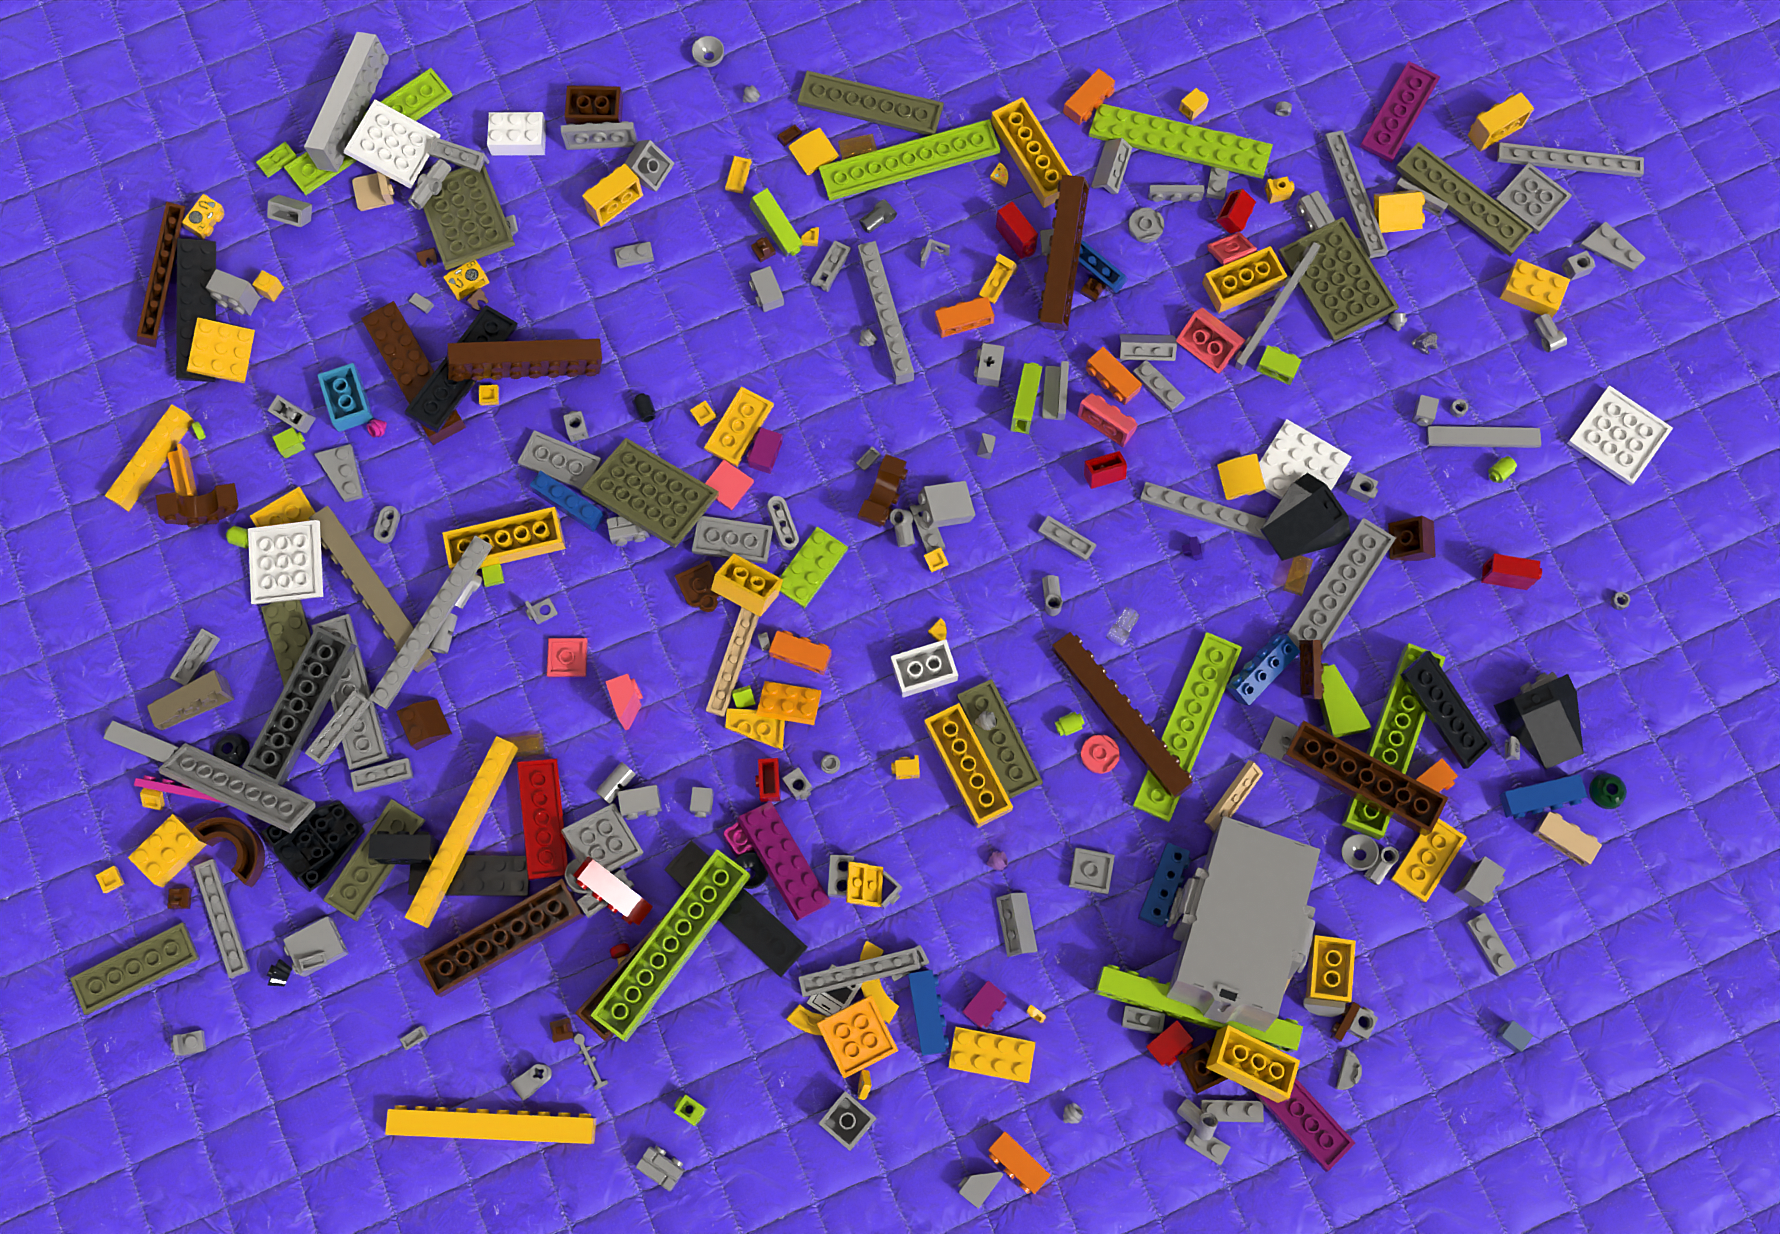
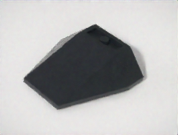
M1309 473L1304 474L1290 485L1260 529L1281 561L1335 546L1351 535L1349 519L1345 510L1327 484Z
M1568 674L1493 705L1501 723L1545 769L1584 754L1577 691Z
M338 801L313 809L292 833L274 825H270L261 833L273 854L294 880L304 889L311 892L327 881L363 834L364 828L344 804Z

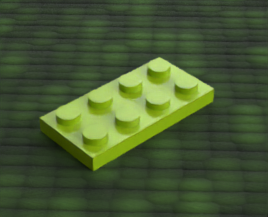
M816 527L780 576L783 579L780 593L805 609L847 552L848 546L819 527Z

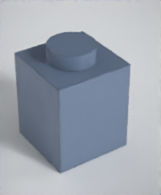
M1514 1020L1504 1021L1497 1030L1499 1034L1496 1036L1498 1040L1515 1053L1523 1052L1533 1037L1531 1033Z

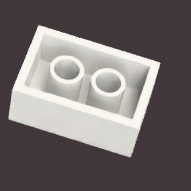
M543 112L489 113L487 146L491 156L545 155L546 121Z
M947 640L891 656V664L902 698L958 681V673Z

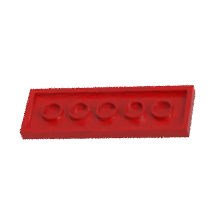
M557 759L517 762L528 880L565 876L568 861L566 842L561 833L562 829H564Z

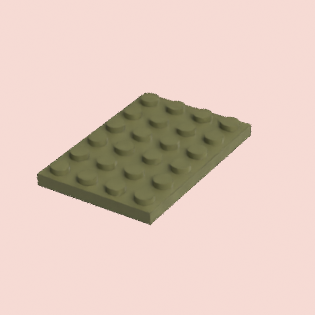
M484 163L480 173L464 167L449 172L442 181L440 192L437 195H432L423 207L446 270L515 246Z
M1344 217L1279 249L1278 253L1293 275L1294 271L1292 270L1298 261L1302 262L1304 258L1302 254L1307 246L1311 247L1314 242L1321 245L1317 255L1298 285L1333 343L1398 310V304Z
M628 438L621 442L581 488V493L674 548L678 546L719 496L717 490Z

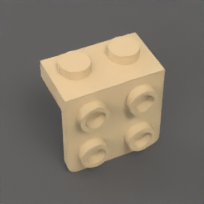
M377 171V173L357 177L352 180L359 211L394 204L393 195H395L393 185L390 184V177Z

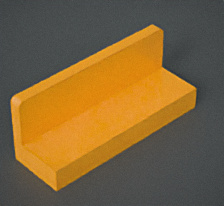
M179 443L177 444L178 450L167 453L175 492L181 496H198L188 450Z

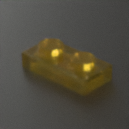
M873 134L838 141L842 160L877 151Z
M1301 555L1293 557L1283 588L1284 591L1302 596L1313 559Z
M542 733L504 738V740L515 744L518 748L514 758L545 754Z

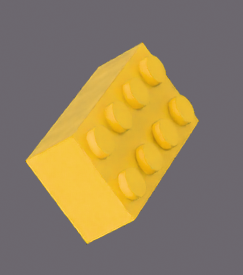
M1269 246L1205 273L1202 284L1219 314L1282 287L1288 276L1272 247Z
M1227 1025L1216 1032L1206 1068L1279 1103L1290 1099L1300 1060Z

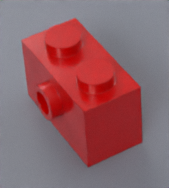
M1243 188L1231 191L1216 221L1229 234L1240 232L1246 227V222L1253 212L1256 201Z
M1120 451L1085 461L1084 477L1091 489L1126 479L1127 463Z
M778 758L758 759L759 775L755 776L756 787H759L761 802L781 801Z
M1176 1021L1148 1044L1146 1048L1162 1067L1166 1065L1170 1067L1178 1060L1176 1058L1177 1055L1181 1052L1185 1054L1193 1047L1192 1043L1194 1040L1181 1024Z

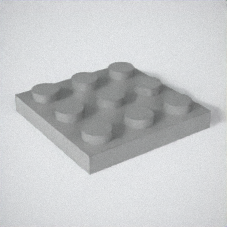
M1528 163L1495 201L1531 227L1533 232L1538 235L1571 198L1572 194L1531 163Z
M614 803L569 825L561 831L580 865L589 856L607 871L611 872L644 853Z

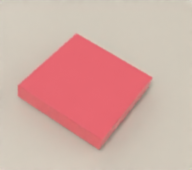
M1240 232L1207 245L1208 251L1223 266L1257 252V248Z
M723 460L705 484L717 490L719 496L716 500L732 511L752 486L754 480Z
M548 638L547 677H586L588 639Z

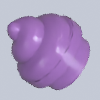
M994 851L986 864L995 870L1001 871L1004 870V867L1008 866V860L1003 851Z

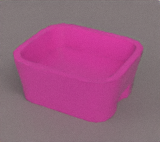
M736 822L724 831V841L736 858L744 853H753L755 851L739 822Z

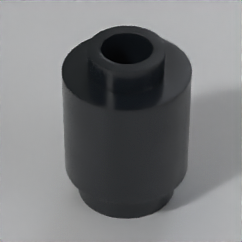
M644 393L636 395L632 403L638 418L644 423L655 419L656 411L650 396Z

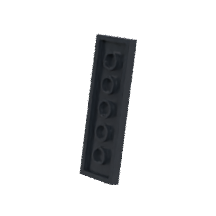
M1425 651L1400 674L1462 768L1468 769L1492 746V743L1432 653Z
M465 855L445 896L529 897L530 880H528L526 856ZM410 865L408 895L416 896L431 865Z

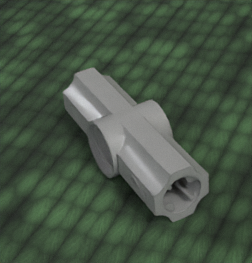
M442 159L437 160L427 174H422L419 177L417 188L408 198L409 204L415 209H422L432 195H437L440 192L442 181L451 171V167L446 161Z

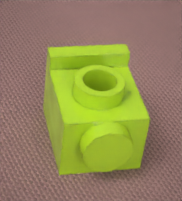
M686 1094L684 1097L680 1096L674 1104L676 1108L674 1113L693 1126H697L707 1110L706 1107ZM689 1105L693 1107V1112L690 1114L686 1112V1107Z

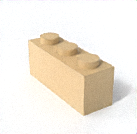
M1556 812L1544 814L1532 833L1583 867L1592 863L1602 844L1597 842L1598 839L1590 834L1586 835L1580 831L1577 825L1566 822Z

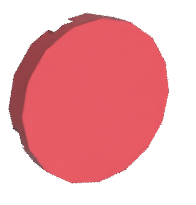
M1094 735L1085 741L1081 748L1080 756L1083 765L1093 773L1103 774L1115 768L1119 761L1120 753L1118 745L1112 738L1106 735Z

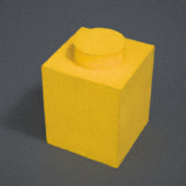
M1195 88L1181 100L1179 111L1192 121L1206 109L1209 99L1204 92H1200Z
M263 270L252 284L260 295L275 302L284 289V286L277 277Z

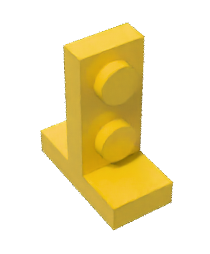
M998 254L996 257L997 263L978 294L981 297L988 296L989 301L993 304L997 302L1012 274L1015 275L1019 269L1014 261L1001 254Z

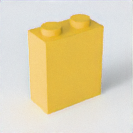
M1409 190L1374 194V214L1381 233L1422 229V224L1425 222V215L1422 213L1425 197L1421 191Z

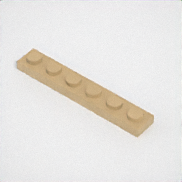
M741 607L706 708V712L724 718L732 698L731 691L735 689L759 620L758 615Z

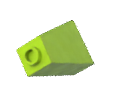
M768 188L753 196L749 204L750 209L784 255L787 257L790 254L791 256L798 254L803 243Z
M1032 362L1024 363L1010 431L1029 434L1043 366Z
M1322 663L1324 672L1321 676L1324 693L1322 694V699H1319L1327 733L1338 738L1367 732L1371 725L1335 664L1328 665V663Z

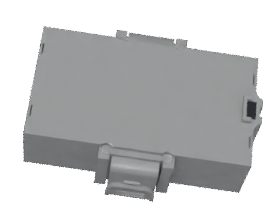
M1223 816L1212 836L1203 869L1198 867L1192 878L1187 880L1184 887H1179L1176 891L1177 895L1166 926L1171 927L1172 923L1176 924L1180 915L1184 914L1173 934V939L1181 941L1182 944L1166 997L1198 1008L1202 1012L1203 1017L1223 1024L1228 1021H1235L1266 1032L1279 1015L1287 979H1290L1296 970L1298 973H1301L1308 959L1315 927V921L1312 918L1316 908L1308 906L1307 901L1321 849Z

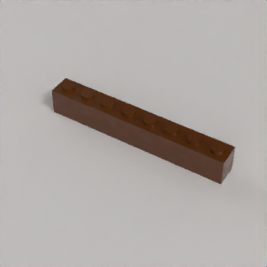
M166 202L137 331V344L156 348L177 253V238H180L183 226L182 221L185 217V206Z

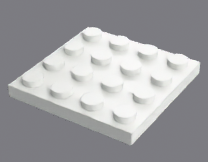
M374 100L346 146L344 154L411 189L430 157L429 150L434 138L440 139L441 135L385 104Z
M1608 386L1567 444L1629 486H1632L1673 427L1619 391Z
M1286 419L1259 462L1266 486L1265 491L1281 500L1290 485L1306 473L1321 480L1332 490L1352 457Z
M312 520L248 528L251 604L257 605L323 597L320 521Z

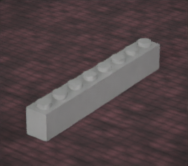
M876 241L858 245V256L895 383L899 385L914 381L913 366Z

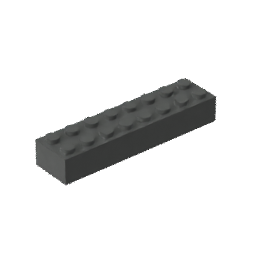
M316 626L242 768L277 785L285 784L357 645Z

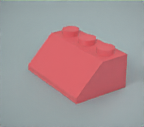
M1203 307L1194 312L1176 339L1177 343L1218 374L1234 358L1246 341Z
M1091 393L1080 403L1077 417L1121 447L1125 446L1137 429L1138 424L1131 416H1125L1119 408L1109 405L1099 395Z
M625 674L605 682L617 718L624 729L628 730L641 707L640 699L643 696L635 679H631L629 674Z

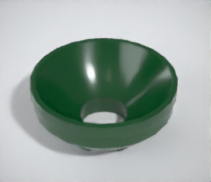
M1614 774L1598 775L1591 781L1589 786V794L1592 801L1603 809H1614L1620 806L1626 798V786ZM1608 784L1616 786L1617 792L1615 795L1607 792L1606 787Z

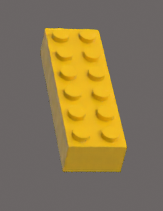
M1022 97L993 111L991 114V124L1040 204L1045 208L1055 203L1056 199H1059L1058 182L1062 180V175L1072 176V174Z
M555 507L442 533L448 565L451 571L475 535L493 546L479 569L566 549L559 514Z
M958 703L925 719L924 726L976 828L1011 812L1013 806L960 704Z

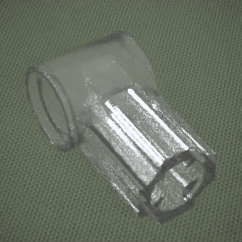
M1126 607L1105 638L1122 648L1140 615L1132 608Z

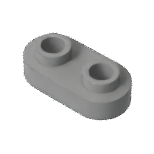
M386 506L380 511L374 529V537L383 544L393 540L400 520V513L393 506ZM390 515H394L391 520L388 519ZM388 532L386 537H382L383 533Z

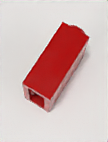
M1013 202L997 211L996 229L1021 260L1032 256L1036 251L1038 233Z
M1494 553L1483 564L1481 583L1528 590L1542 576L1540 561Z

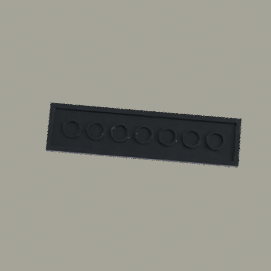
M177 238L176 380L215 382L216 377L187 371L197 318L216 321V300L210 296L209 291L206 289L216 270V241Z
M485 305L457 343L507 341L517 328L518 323ZM446 356L407 407L405 415L438 433L476 381L472 379H464L463 381L448 380Z
M691 840L664 870L686 890L710 857ZM743 887L718 919L779 977H782L808 949L797 936Z

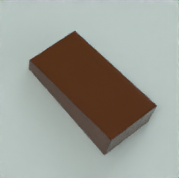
M793 125L780 133L777 140L785 147L800 136L802 131L796 125Z

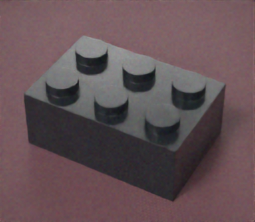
M377 831V834H370L368 859L377 864L431 865L439 850L440 841L434 838L433 835H429V832L423 831L417 832V835H409V832L398 831L397 835L389 834L388 831Z

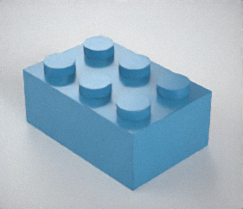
M354 363L318 374L332 424L338 432L374 419L360 372Z

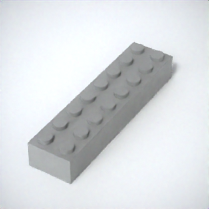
M356 33L304 145L307 153L320 170L338 172L346 155L344 150L362 121L378 81L382 77L383 70L388 64L389 57L376 34Z

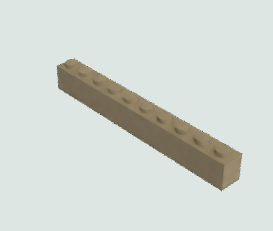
M327 505L308 519L310 521H320L321 544L326 550L328 548L333 554L330 557L336 565L340 563L343 567L340 571L346 579L350 578L353 584L351 587L357 595L361 593L364 598L361 600L367 609L371 608L375 613L372 617L378 625L382 623L385 628L382 630L388 640L393 639L395 642L393 647L399 653L415 628L337 516ZM428 647L414 667L417 673L437 660Z

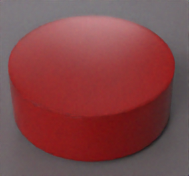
M622 943L612 947L609 952L611 958L616 959L629 954L631 950L627 943Z

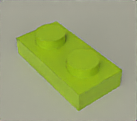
M284 142L256 161V163L269 178L298 157L289 145Z

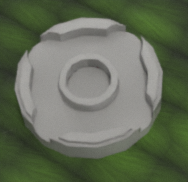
M1148 207L1134 211L1128 222V230L1131 236L1143 243L1157 240L1162 235L1165 226L1161 214Z

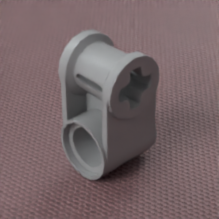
M536 1064L514 1079L511 1085L523 1101L551 1079L552 1071L547 1065ZM538 1070H544L542 1073L543 1078L537 1077L539 1075Z

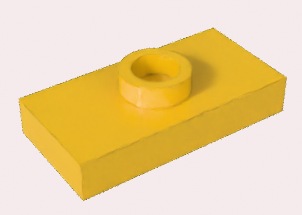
M734 156L725 186L726 191L743 194L752 164L751 159Z

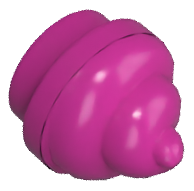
M372 419L367 424V430L372 437H381L385 433L387 423L382 420Z

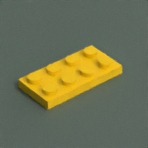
M741 386L706 443L704 450L737 467L751 445L755 434L758 433L774 407V403Z
M1438 818L1430 834L1427 836L1419 834L1392 876L1391 881L1423 903L1427 902L1467 837Z
M955 1027L948 1068L1029 1083L1036 1042Z

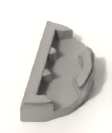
M1304 998L1305 1008L1319 1016L1334 1017L1342 1014L1345 1010L1346 1002Z
M1348 1049L1345 1050L1335 1089L1339 1090L1352 1088L1359 1082L1362 1076V1066L1359 1059Z

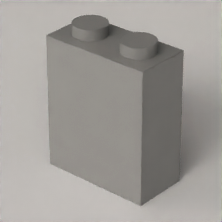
M966 481L924 486L919 492L918 502L922 505L923 520L927 523L928 529L969 523L976 516Z
M328 916L283 939L285 946H283L288 956H291L294 962L292 963L294 972L304 977L349 954L333 918ZM321 952L325 953L327 965L302 973L299 963L300 959Z

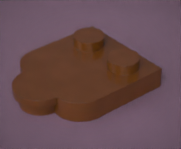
M709 560L675 575V579L687 604L692 608L700 607L704 612L714 611L718 605L717 599L721 596L711 590L716 573Z

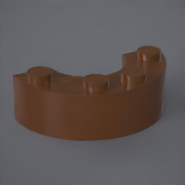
M885 454L869 498L864 500L858 513V520L879 528L885 525L887 519L890 520V514L893 511L891 508L893 504L897 505L900 498L898 491L901 482L906 479L908 470L905 469L907 461Z
M235 483L215 486L213 491L200 496H181L176 492L155 495L158 515L161 520L165 521L166 524L187 525L191 528L205 523L217 524L219 520L236 513L239 506Z
M226 817L205 820L191 829L205 844L212 847L223 841L233 842L237 849V860L231 871L245 885L254 886L264 868L265 850L260 837L253 829L235 819Z

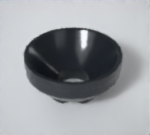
M227 733L220 736L213 746V756L237 767L245 762L250 753L248 741L236 733ZM226 743H232L233 750L225 754L223 746Z
M744 853L735 860V863L743 869L750 868L755 872V876L752 879H748L743 888L754 889L765 882L768 872L756 853Z

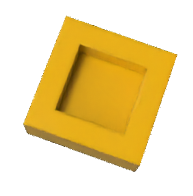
M498 385L479 386L480 406L499 405Z
M706 400L690 410V413L700 427L716 418L715 413Z
M941 547L924 554L931 572L949 565Z
M143 788L140 792L143 807L162 811L165 806L162 791Z
M112 866L95 875L103 893L107 894L124 885V881L116 866Z

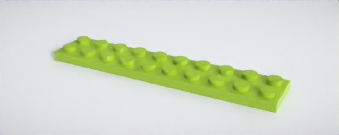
M430 68L382 100L381 103L417 121L453 95L433 69ZM305 152L284 166V168L306 196L357 160L345 155L343 164L338 172L318 169L309 154Z
M1101 104L1096 110L1089 131V137L1104 141L1123 138L1133 148L1261 179L1264 177L1273 144L1106 104Z
M990 119L819 166V172L828 199L831 201L1000 153L1001 149Z
M1208 632L1204 636L1161 738L1168 747L1166 750L1170 755L1174 754L1180 761L1179 766L1183 771L1187 770L1189 773L1242 650L1241 646ZM1148 770L1132 807L1169 823L1180 796L1172 800Z

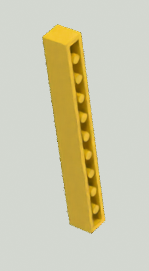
M497 736L494 739L404 918L429 928L518 750L515 744Z
M395 1105L394 1109H388L385 1135L594 1144L596 1118H591V1114L579 1113V1117H570L571 1113L559 1112L558 1117L550 1116V1112H538V1116L530 1115V1111H517V1115H510L509 1110H497V1114H489V1109H476V1113H468V1108H456V1112H448L446 1107H436L435 1111H427L428 1107L415 1106V1110H407V1106Z

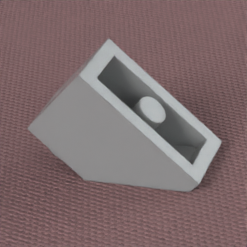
M993 1172L970 1175L969 1178L964 1177L958 1185L960 1188L958 1193L979 1209L1004 1174Z

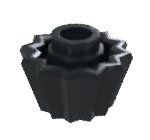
M279 959L276 966L271 965L267 976L270 977L267 985L285 986L292 968Z

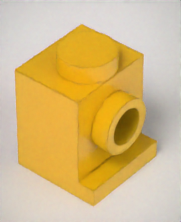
M1288 176L1273 180L1267 179L1264 189L1269 204L1291 198L1294 191V183L1289 181Z
M914 755V759L900 757L899 760L891 762L892 774H896V780L920 777L918 755Z

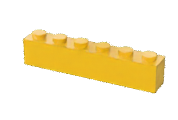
M173 404L170 405L105 494V497L122 509L130 511L167 460V453L175 449L191 427V423L194 422L188 413Z

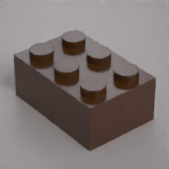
M567 86L564 117L566 124L583 125L586 123L622 122L623 95L621 87Z

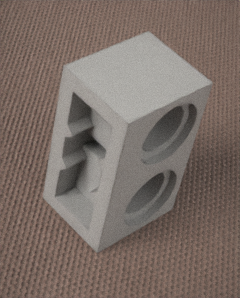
M830 855L828 897L846 898V891H839L837 885L840 882L847 883L848 870L842 872L838 869V866L842 862L858 863L854 861V856Z

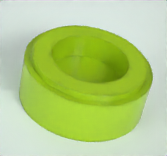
M198 421L191 423L199 441L205 439L206 435Z

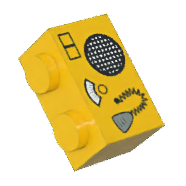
M202 194L182 221L184 228L204 240L206 236L209 237L212 234L216 222L219 223L223 219V206Z
M476 260L449 271L443 277L458 301L489 283L486 274Z

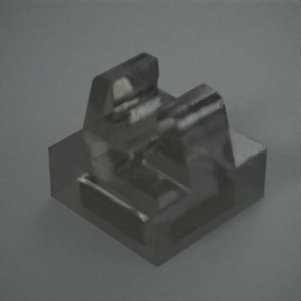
M1424 332L1411 343L1422 354L1428 355L1430 354L1428 346L1431 349H1436V340L1439 338L1436 332Z

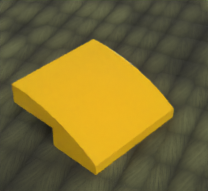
M821 128L807 133L788 146L808 176L815 172L819 166L830 164L839 157Z
M1257 454L1246 455L1217 464L1227 500H1232L1245 494L1252 495L1266 489Z
M848 862L846 903L881 907L883 867Z

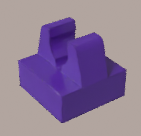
M1197 536L1191 537L1189 544L1182 545L1184 556H1193L1195 561L1203 559L1200 540Z

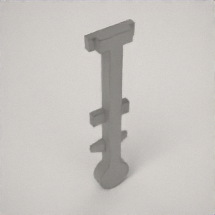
M577 1034L574 1037V1042L580 1045L582 1049L579 1054L584 1053L586 1057L584 1064L585 1066L589 1064L598 1083L594 1086L595 1090L609 1083L607 1080L602 1082L593 1064L596 1058L595 1056L591 1058L588 1053L591 1047H585V1037L582 1034Z

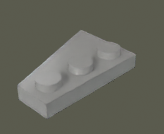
M1606 221L1579 245L1580 248L1584 250L1587 248L1593 251L1594 255L1603 256L1611 260V263L1629 272L1635 270L1646 259Z
M351 444L315 453L316 458L345 502L364 498L354 450Z

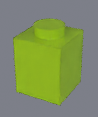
M293 427L273 436L279 452L285 459L306 449L303 444L306 441L301 431L297 432Z

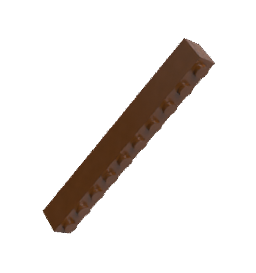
M1069 632L1052 645V651L1171 799H1176L1192 787L1193 777L1187 770L1183 771L1179 766L1180 761L1174 754L1170 755L1166 750L1168 749L1166 743L1162 739H1157L1154 735L1156 732L1150 724L1146 725L1140 711L1138 709L1134 710L1131 707L1130 699L1118 691L1119 686L1117 683L1105 675L1107 672L1101 664H1096L1092 652L1083 648L1081 639Z

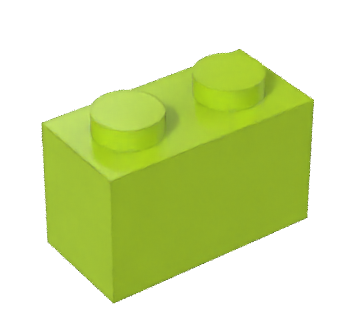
M1267 345L1256 371L1291 385L1302 359H1299L1294 354H1287L1278 347Z

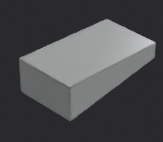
M415 293L409 300L412 305L425 314H428L434 307L432 302L418 293Z
M872 446L856 464L866 471L881 454Z
M321 952L300 959L301 971L305 973L327 965L325 953Z
M420 1026L402 1037L400 1041L405 1050H408L430 1036L426 1028Z

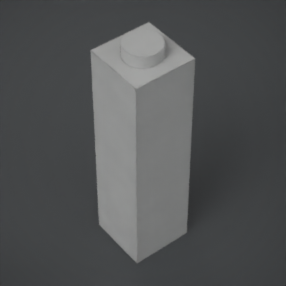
M112 721L106 727L105 736L103 737V739L163 764L179 749L172 744L115 721Z

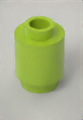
M1509 456L1501 458L1488 469V476L1491 481L1502 483L1515 472L1517 464Z
M234 525L227 530L226 538L229 544L245 549L249 548L248 529Z
M1075 711L1058 718V721L1054 722L1060 737L1063 735L1068 736L1083 729L1082 725L1085 724L1081 714H1076Z

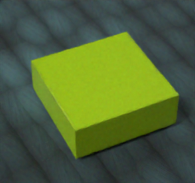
M501 564L481 568L486 587L505 583Z
M750 685L731 691L737 709L755 705Z

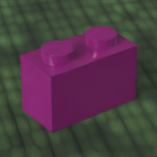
M761 428L759 433H756L754 436V447L748 451L746 460H748L750 468L771 474L783 443V437L780 433Z
M988 980L963 1010L962 1014L978 1028L981 1029L983 1025L987 1028L994 1020L992 1014L996 1010L1000 1012L1007 1004L1004 1001L1007 996Z

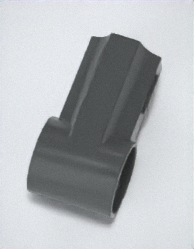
M883 199L875 205L873 211L861 218L859 223L863 230L869 234L883 223L888 224L893 221L897 216V212L886 199Z

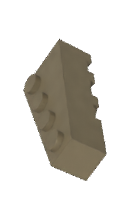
M213 670L174 692L154 700L147 708L154 727L162 731L235 699L228 680Z

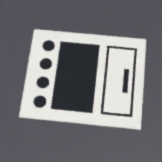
M831 964L829 969L836 968V966ZM863 983L812 995L807 1004L824 1015L830 1016L849 1006Z

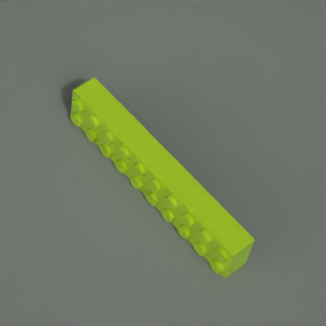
M1410 643L1402 650L1366 754L1403 774H1406L1426 716L1425 711L1400 674L1421 654L1429 650ZM1431 652L1442 668L1446 657ZM1351 797L1341 825L1379 840L1385 835L1390 817Z
M716 849L591 1014V1017L621 1040L627 1042L751 877L749 872Z
M1110 964L1102 967L1099 971L1094 994L1150 1011L1163 1013L1167 1016L1216 1031L1229 1025L1278 1050L1288 1053L1298 1050L1303 1026L1298 1025L1296 1020L1289 1018L1280 1020L1277 1017L1266 1032L1235 1021H1228L1223 1024L1203 1017L1202 1012L1196 1007L1167 998L1170 982L1161 984L1158 983L1159 979L1150 976L1142 978L1139 977L1137 972L1130 970L1122 972L1119 971V967Z

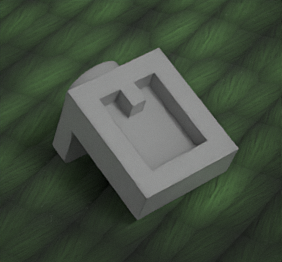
M200 1030L182 1035H173V1040L171 1041L172 1051L177 1056H186L206 1051L204 1031Z

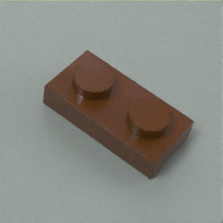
M1355 1002L1349 1003V1005L1345 1004V1010L1340 1014L1342 1017L1339 1023L1336 1021L1330 1030L1332 1033L1330 1039L1335 1042L1342 1041L1359 1011L1360 1005Z

